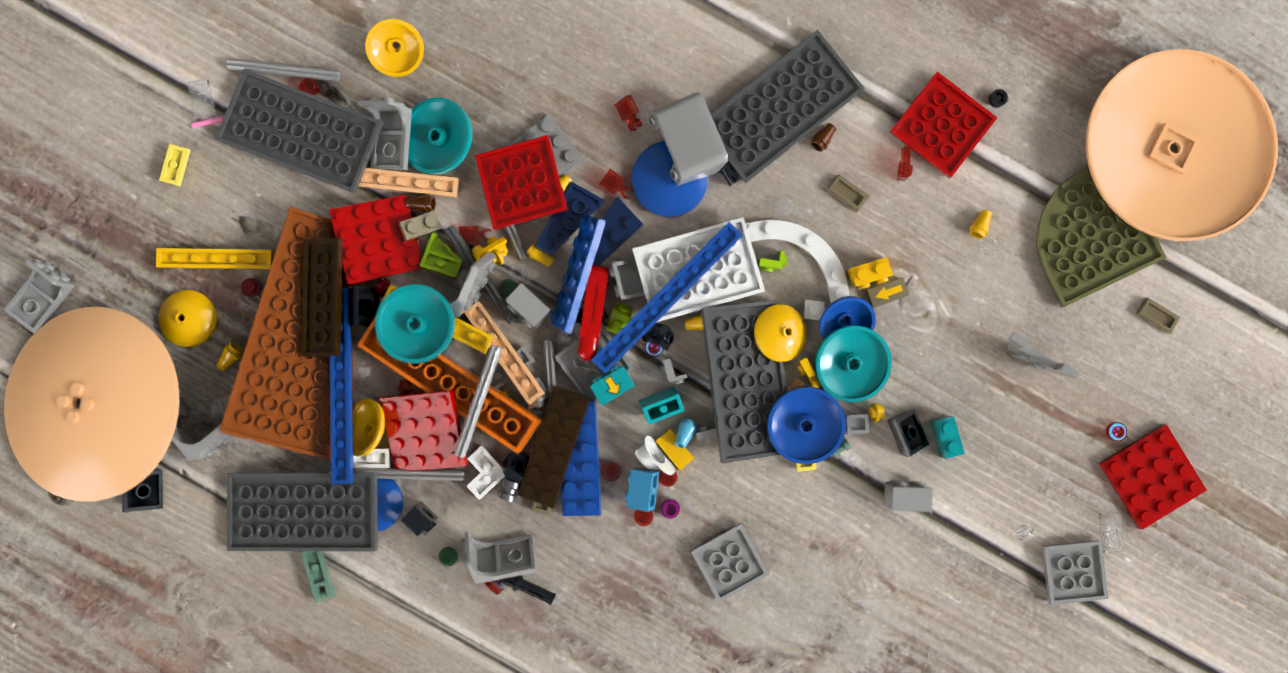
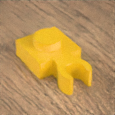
M807 357L797 361L799 364L797 368L800 374L806 376L810 385L816 388L821 387Z

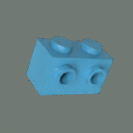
M640 467L631 469L628 474L629 490L625 496L626 508L647 512L655 509L659 471Z

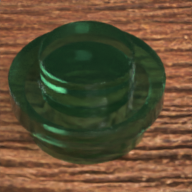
M505 279L500 283L499 291L502 296L508 298L518 285L512 279Z
M445 547L439 553V561L444 566H452L458 560V552L453 547Z

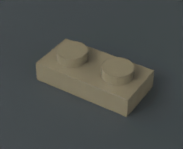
M435 211L398 223L405 242L442 229Z

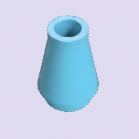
M684 418L679 423L675 441L676 446L683 449L686 447L697 431V423L687 418Z

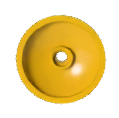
M395 18L382 20L371 28L366 37L365 49L370 63L385 75L393 77L408 75L417 69L423 59V40L419 32L404 20ZM393 42H398L400 47H394Z
M182 290L173 293L163 302L159 311L158 322L162 334L168 341L181 347H194L204 343L213 334L217 323V314L213 303L204 294L193 290ZM181 315L185 317L183 321L180 320Z
M783 304L773 305L763 310L758 316L754 327V338L758 349L765 357L776 362H786L796 358L803 351L807 341V327L803 317L794 308Z
M364 399L354 406L352 412L354 456L362 457L369 454L376 448L383 436L385 416L381 405L375 400Z

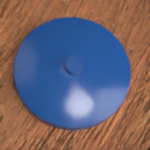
M665 141L651 145L640 154L632 171V187L639 203L649 212L661 217H678L690 212L701 202L706 192L708 176L677 186L670 176V170L674 161Z
M802 386L785 392L775 401L768 415L767 430L774 448L783 457L799 464H813L827 459L839 448L845 436L846 420L842 407L831 394L820 388Z

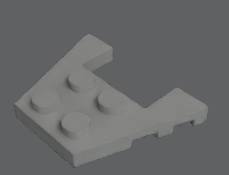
M1012 332L1007 350L1012 352L1011 356L1020 361L1022 359L1027 361L1028 366L1037 371L1040 369L1077 379L1081 372L1067 363L1055 362L1027 345L1029 342L1027 339Z

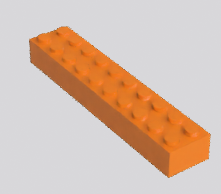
M375 317L357 346L425 392L453 389L457 412L466 419L480 377L444 353L424 363H407L395 359L383 349L377 338ZM489 385L476 426L515 453H520L542 419L492 385Z

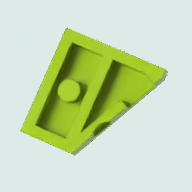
M432 232L420 267L457 280L463 260L436 233Z

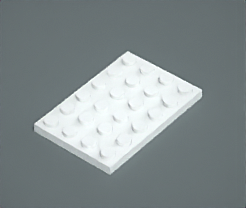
M744 217L728 221L743 236L657 322L765 292ZM728 222L633 248L632 251L647 303Z

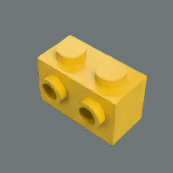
M887 257L846 270L851 287H858L859 290L870 287L869 283L877 281V284L889 281L888 277L893 275Z

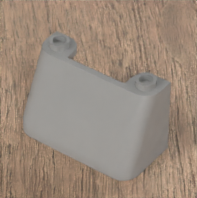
M697 92L688 95L648 115L649 126L655 131H661L674 161L670 170V176L677 186L716 174L727 163V151L701 93Z

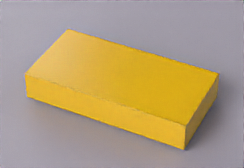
M669 429L655 441L676 467L681 470L694 457L686 447L683 449L675 445L677 436Z

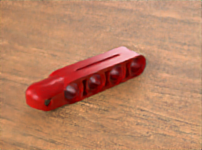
M592 265L587 281L578 344V355L584 361H591L597 354L609 267Z

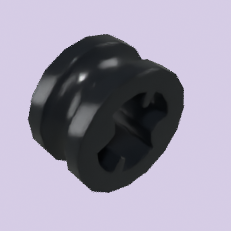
M1002 89L993 91L988 98L989 104L994 108H999L1008 101L1007 92ZM1000 95L1002 98L996 102L995 98Z

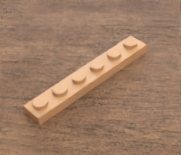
M365 168L358 187L457 198L459 179L455 177Z
M478 301L468 311L466 310L464 313L474 327L494 336L489 349L491 345H497L502 348L498 362L527 403L530 405L544 395L545 392L483 304Z

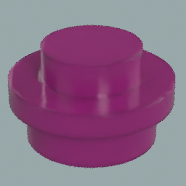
M667 499L661 505V513L666 518H675L680 512L678 502L673 499Z

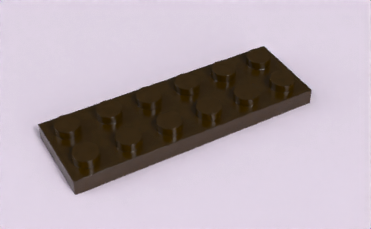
M304 239L301 356H340L343 239Z
M556 385L553 386L517 495L550 508L555 507L591 398Z

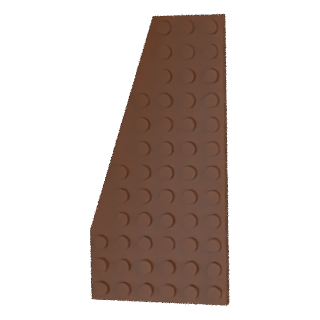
M291 206L289 207L222 420L220 433L331 460L330 356H301L304 239L336 238L331 219ZM342 268V288H350ZM351 340V360H352V370H353L352 340ZM352 373V412H353V409H354V400H353V373Z

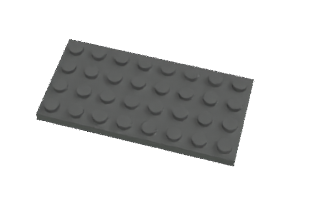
M817 29L712 112L711 116L727 151L731 167L746 184L864 91L865 88Z
M243 69L215 140L355 194L383 122Z
M775 300L701 309L720 463L781 455L774 448L769 438L767 420L770 409L775 401L787 392L783 362H776L765 357L758 349L754 338V327L758 316L766 308L776 305Z
M331 472L227 473V551H378L377 472H353V483L331 484Z

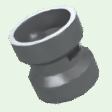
M504 477L502 480L503 489L498 491L497 496L506 501L515 502L517 498L515 492L519 490L521 483H516L514 480Z

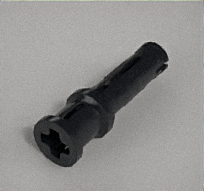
M522 575L499 579L498 584L503 583L511 587L513 591L520 590L549 605L552 604L556 593H552L523 579Z

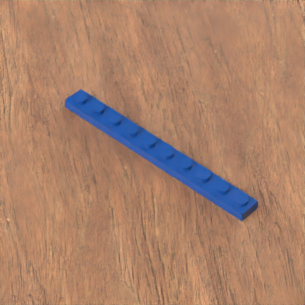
M728 222L622 328L592 361L606 374L743 235Z
M342 288L340 356H330L331 484L353 483L351 292L349 288Z

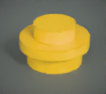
M872 403L868 408V415L872 421L878 422L884 418L885 411L882 404Z

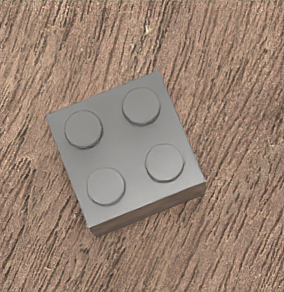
M522 283L505 300L509 303L507 308L516 315L520 313L523 316L521 320L530 328L533 326L538 328L553 312Z
M891 480V483H885L884 506L892 511L932 512L933 488L926 486L927 483H922V481H910V484H907L901 480Z

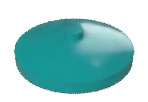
M433 97L423 100L412 109L408 162L417 170L432 175L445 174L459 166L467 156L472 143V125L469 116L460 105L447 98Z
M418 284L402 286L392 291L379 306L375 320L376 335L383 349L395 359L407 363L428 362L442 354L449 346L455 331L454 312L447 299L433 288Z
M859 325L843 326L829 333L819 345L815 355V373L822 388L834 398L845 402L864 401L876 395L886 384L892 368L891 352L885 340L875 331Z

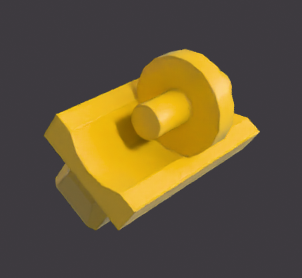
M493 236L486 242V247L483 248L477 245L472 249L473 256L477 261L489 251L494 253L496 257L493 262L500 266L504 264L503 257L508 254L506 248L507 239L504 237L497 239Z

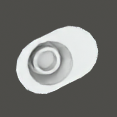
M646 436L644 439L645 444L635 451V455L641 464L647 469L656 470L660 468L666 474L673 475L675 467L671 459L651 436Z

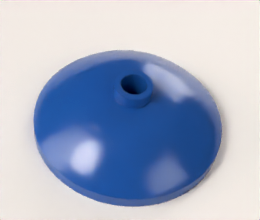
M846 296L835 300L821 315L819 331L822 338L824 339L832 331L847 325L864 326L874 331L876 324L874 309L866 300L856 296Z
M377 479L378 531L391 527L399 519L403 510V494L397 483L392 479Z

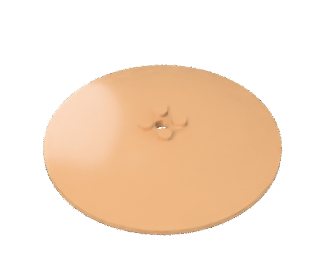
M1174 49L1152 53L1139 58L1119 71L1106 84L1096 99L1090 113L1086 132V154L1090 173L1099 193L1108 206L1126 223L1141 232L1157 238L1172 241H1195L1214 237L1232 229L1245 220L1258 207L1274 177L1278 157V138L1273 115L1265 98L1256 85L1243 72L1229 62L1214 55L1195 50ZM1171 144L1176 145V147H1177V153H1176V154L1171 152V150H1170V145H1171Z
M84 307L70 310L53 318L39 328L23 346L15 360L8 378L4 401V418L9 443L24 471L33 481L50 493L74 501L86 502L109 499L123 494L138 485L161 461L176 428L179 411V387L175 368L167 349L159 337L138 318L123 311L106 307ZM78 398L81 399L79 408L76 405Z

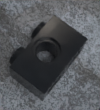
M420 502L401 521L418 537L422 533L424 535L429 533L436 526L434 521L438 517L423 502Z

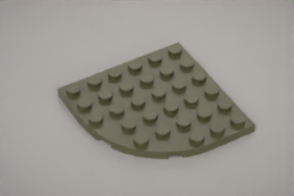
M1089 168L1078 172L1064 181L1049 197L1039 218L1036 234L1037 253L1042 270L1061 308L1167 258L1157 237L1132 227L1108 206L1095 186Z

